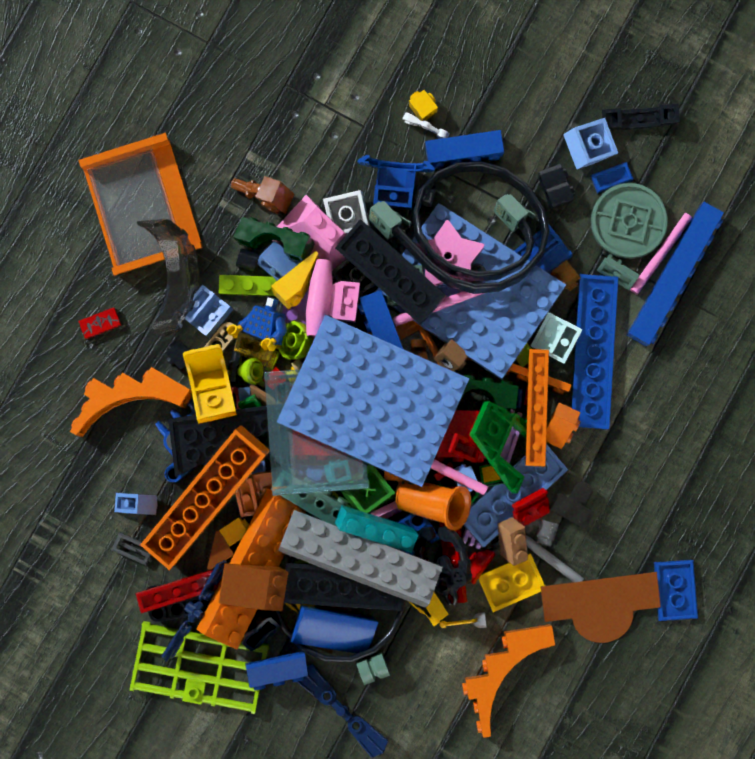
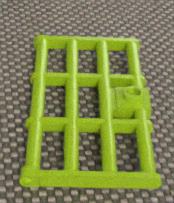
M143 621L130 691L139 690L170 696L171 699H174V697L183 699L182 701L202 705V703H208L213 707L218 705L250 711L251 714L256 713L260 690H254V687L250 688L247 682L221 678L223 666L246 670L245 663H248L225 658L226 649L230 646L209 638L204 634L189 632L188 635L184 636V641L175 657H178L175 669L141 663L142 651L163 654L167 648L144 643L146 631L175 636L179 630ZM186 639L222 645L221 656L216 657L184 651ZM240 643L238 649L250 651L242 643ZM263 643L254 650V652L263 653L261 660L266 659L269 644ZM182 658L219 665L217 676L180 670ZM138 670L174 677L172 688L136 682ZM178 678L187 679L184 691L176 689ZM206 683L215 684L213 696L204 695ZM219 685L255 692L253 704L217 697Z

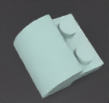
M548 312L531 347L549 350L550 357L565 364L582 329Z

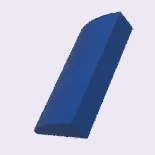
M301 604L291 642L360 653L370 647L378 621L371 616Z

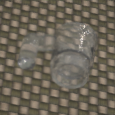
M537 519L525 526L527 534H531L533 525L538 526L536 542L551 546L559 524Z

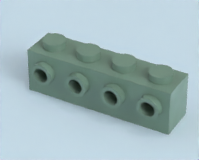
M283 466L271 485V490L322 521L336 526L335 521L341 505L350 507L348 505L349 502L340 496L336 498L331 495L332 492L326 487L322 486L320 488L316 486V482L311 478L301 477L296 469L290 466L288 468Z

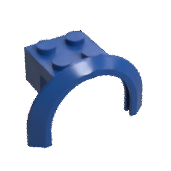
M365 155L357 160L360 165L378 168L373 204L385 201L390 208L412 210L416 172L435 171V168L428 161L423 163H399L374 159L370 155Z

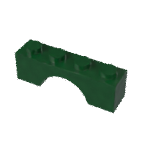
M242 217L233 236L239 245L252 249H257L267 241H280L283 243L284 253L289 260L300 263L310 256L315 245L310 238L311 236L305 232L296 233L288 227L279 228L271 222H266L265 224L253 217L249 219Z
M464 375L469 378V381L462 396L471 389H477L484 392L492 403L505 409H516L519 386L513 385L512 381L501 380V383H494V379L483 378L482 381L475 380V376Z

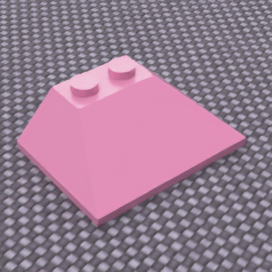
M305 195L277 226L279 228L288 227L296 233L305 232L309 234L315 243L311 254L317 251L320 259L332 262V278L349 261L335 249L347 233L334 223L308 195Z

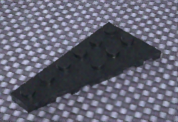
M284 403L237 409V415L200 424H198L196 415L169 418L175 477L210 461L234 430L241 425L256 438L282 426L277 423V420L284 407Z

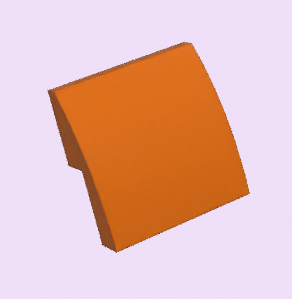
M272 470L251 474L235 493L241 517L253 516L267 488L271 489V485L274 482Z

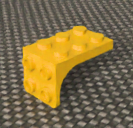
M210 345L184 352L183 358L190 381L198 424L237 415L221 345Z

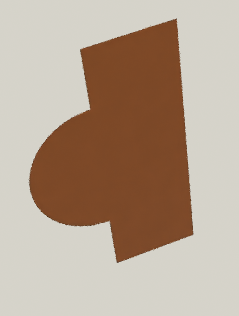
M657 572L541 586L545 622L572 619L576 630L581 636L597 643L611 642L624 635L631 626L633 611L661 607Z

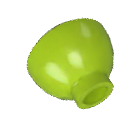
M250 358L238 368L239 376L249 384L256 385L263 377V365L258 358Z

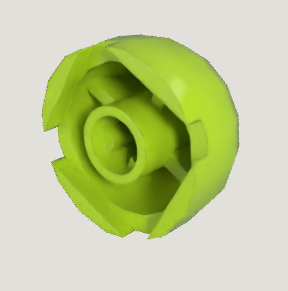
M298 321L286 323L287 333L283 337L279 352L287 359H304L309 352L314 338L311 335L307 336L306 324Z

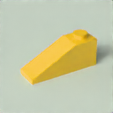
M317 251L271 285L273 294L288 310L301 302L309 287L316 260L320 259Z

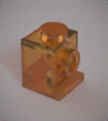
M567 260L550 273V275H555L558 280L566 284L565 289L572 291L579 285L577 281L581 278Z

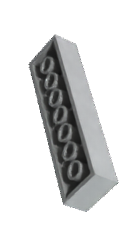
M296 510L293 511L278 550L425 608L430 604L442 569L441 566L387 545L340 531L335 525Z

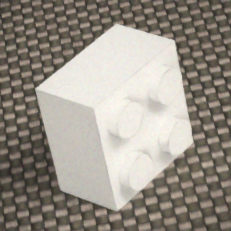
M361 190L323 199L327 216L345 233L348 234L360 219L371 228L364 195Z

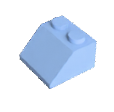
M605 118L575 127L563 134L576 169L595 164L618 154Z

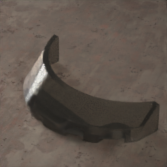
M171 220L137 221L138 226L145 228L154 236L165 258L167 269L165 298L160 313L149 329L150 334L167 337L180 331L184 326L182 322L188 312L192 311L195 304L193 297L195 290L199 287L196 249L190 243L187 232Z

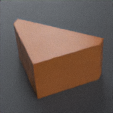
M219 530L215 533L207 569L210 570L214 569L217 563L233 557L235 553Z

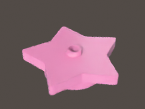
M449 220L445 221L434 239L428 240L433 250L443 258L447 255L451 256L450 259L446 260L453 265L471 270V264L484 249L483 243L461 238ZM416 243V245L422 250L419 243ZM425 269V277L435 286L443 284V282ZM450 275L453 278H457L472 283V281Z

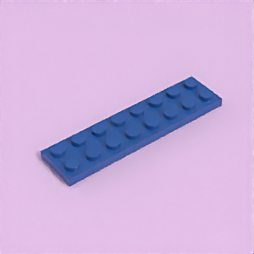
M579 275L576 326L582 329V332L575 343L571 408L580 412L578 420L581 421L580 428L609 429L618 291V277Z

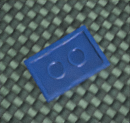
M693 560L654 562V572H657L661 606L657 608L658 621L697 619L698 610Z

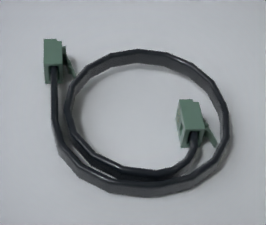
M483 161L452 164L435 172L419 190L412 218L415 237L422 250L400 228L401 223L410 226L411 222L399 215L398 212L393 211L385 201L377 202L370 208L368 218L387 239L395 236L430 274L445 285L472 294L500 292L523 280L542 259L549 236L545 208L533 190L506 168ZM482 172L505 180L526 197L538 215L542 235L538 253L519 273L500 282L474 284L451 277L450 275L474 282L499 280L520 270L529 260L534 245L532 229L528 225L526 218L529 216L535 219L536 214L526 209L511 194L502 196L497 200L493 212L512 232L518 228L525 236V254L520 260L500 270L473 271L451 264L436 253L422 232L419 214L423 197L436 182L455 173Z

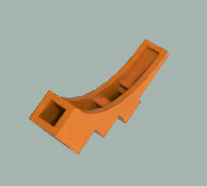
M152 367L144 373L142 383L123 372L115 379L113 388L93 378L85 387L84 395L89 397V400L83 404L79 417L75 418L72 422L70 432L83 437L91 425L103 414L114 407L130 401L142 399L162 400L185 409L192 398V391Z
M552 625L505 631V636L502 637V644L504 649L507 648V651L485 654V660H482L483 671H487L488 674L465 678V683H462L463 693L468 695L469 700L476 699L473 702L474 712L479 714L480 720L476 721L477 731L482 733L483 738L491 737L490 717L492 704L497 689L504 677L526 656L540 649L555 646Z

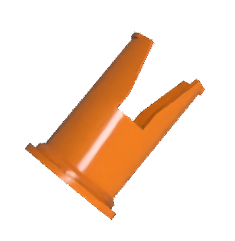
M424 483L422 487L415 484H400L396 493V504L398 509L445 523L449 530L457 531L465 524L469 516L471 495L469 490L463 486L451 489L432 483Z

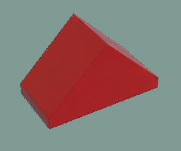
M454 433L447 453L476 463L480 449L473 440Z

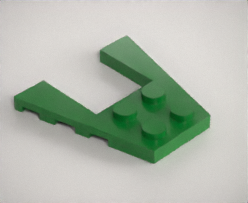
M486 401L483 403L469 435L510 492L516 494L519 492L524 476L500 455L512 427L526 438L527 420L521 418L516 413L508 412L507 409L497 404Z

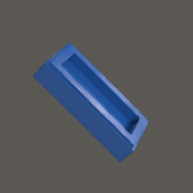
M627 162L590 176L597 194L615 185L633 181Z

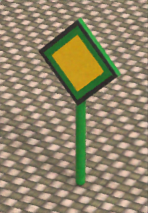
M490 463L477 465L480 483L488 487L504 484ZM476 492L473 495L471 505L480 493Z

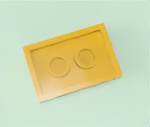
M531 553L528 554V560L514 566L508 562L483 573L478 579L492 612L541 592V586H545Z

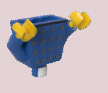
M268 297L265 307L255 305L252 311L238 323V326L234 324L229 325L226 331L233 338L237 339L241 336L240 331L242 330L243 334L261 340V347L264 350L274 351L276 349L275 345H282L283 337L287 333L286 315L276 311L279 300Z

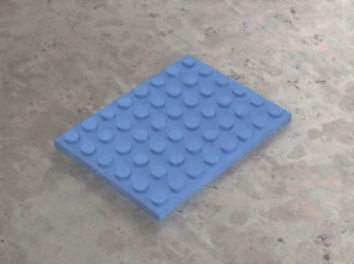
M439 203L422 226L424 236L427 240L434 239L445 221L449 220L461 238L483 243L484 249L471 264V268L478 266L484 271L500 270L520 260L522 257ZM414 237L412 241L416 244L418 242L416 237ZM407 249L403 252L402 256L409 263L421 265ZM445 256V259L451 258V256ZM527 261L520 270L499 280L480 281L479 283L474 284L500 282L514 274L519 273L529 264L530 261ZM535 266L528 276L520 282L500 292L484 293L431 313L420 326L445 343L452 339L465 351L469 359L502 380L556 302L566 284L538 266ZM444 283L436 286L446 297L462 292L461 290L448 287ZM382 291L385 302L387 304L386 294ZM390 306L399 313H406L400 306Z
M325 315L277 423L422 487L469 378Z

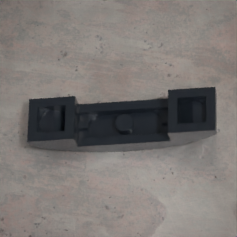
M679 103L639 109H602V119H606L611 130L644 129L680 123Z

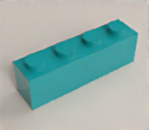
M341 505L335 521L340 531L412 553L418 538V533L413 527Z

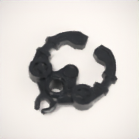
M425 526L419 530L418 538L413 548L416 556L425 561H428V558L424 557L423 552L426 549L425 542L436 537L433 526ZM446 526L438 528L439 538L444 542H451L455 551L459 552L460 560H458L459 567L454 569L447 555L437 559L436 563L442 569L435 588L440 594H443L448 605H456L458 601L457 591L472 580L471 561L467 555L468 547L459 534L454 530H449ZM449 594L453 597V601L449 599Z

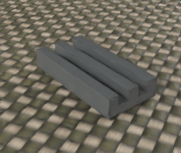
M119 532L111 550L147 566L152 556L149 552L142 551L120 540L123 538L139 546L142 542ZM121 545L146 558L145 560L117 548V546Z

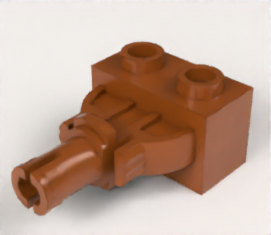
M264 176L261 184H257L254 180L246 182L234 178L231 183L232 189L245 193V196L249 199H252V197L257 198L261 201L262 206L268 208L269 212L276 215L279 212L287 213L294 193L281 181Z

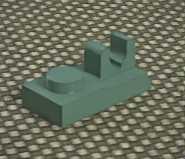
M609 254L602 261L597 271L605 276L618 277V284L630 290L638 279L639 274L621 265L622 260L619 259L616 262L611 259L613 255Z

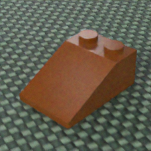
M225 563L219 603L260 610L283 611L288 571L276 566Z

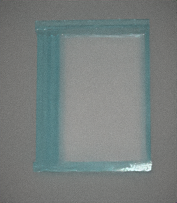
M300 370L264 372L272 495L368 489L369 480L367 478L366 462L277 423Z

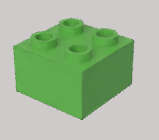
M370 464L351 477V480H347L340 485V492L350 505L356 510L369 514L387 505L395 497V492L377 469Z

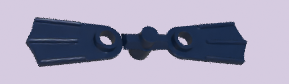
M225 560L216 564L199 595L200 601L195 604L190 601L185 606L184 610L189 613L188 620L180 626L161 657L165 662L175 657L184 641V636L188 635L191 631L192 626L190 624L194 623L196 618L201 619L204 612L202 608L205 605L203 601L210 599L214 586L223 577L224 564L227 563Z
M315 665L308 666V676H304V680L297 683L322 704L331 705L336 710L337 715L348 722L349 731L371 758L383 754L389 740L359 716L353 717L349 712L348 706L342 705L336 700L337 694ZM325 693H329L331 695V698L329 700H326L324 698ZM354 722L360 724L359 729L353 727Z

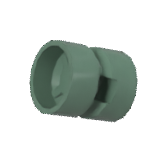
M382 652L373 654L371 660L363 658L356 661L364 685L375 682V677L383 679L390 676Z

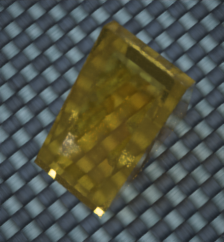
M241 332L238 333L234 352L246 359L258 358L260 361L271 362L273 351L264 350L261 347V340Z

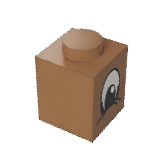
M451 339L440 349L434 360L442 367L454 372L455 370L460 371L466 365L465 359L468 356Z

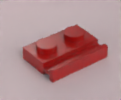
M541 488L512 504L514 508L513 518L523 524V526H527L550 513L549 500L546 496L548 491Z

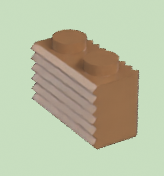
M512 517L498 523L500 555L514 566L528 560L525 526Z

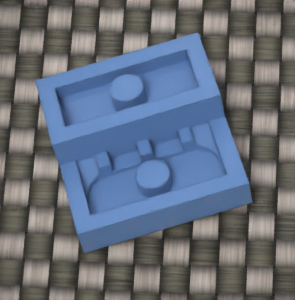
M202 285L180 311L179 315L210 339L234 309Z

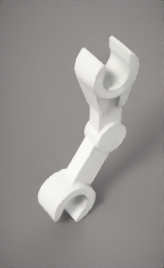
M405 113L403 117L405 123L413 126L419 125L426 130H430L437 134L436 137L439 139L448 138L450 135L446 130L437 129L429 122L421 121L410 113Z

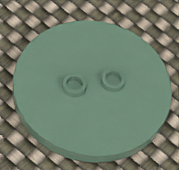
M636 183L618 184L606 190L595 203L591 214V228L597 243L609 254L623 259H636L652 252L662 242L668 226L667 211L660 197L648 187Z

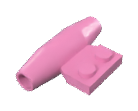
M316 260L309 283L306 306L307 336L311 335L312 338H315L325 315L339 321L356 322L360 283L340 281L333 284L332 262L329 260Z

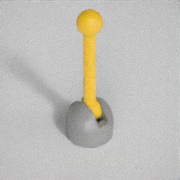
M485 612L475 614L473 619L441 621L440 627L446 628L452 625L473 623L477 628H487Z

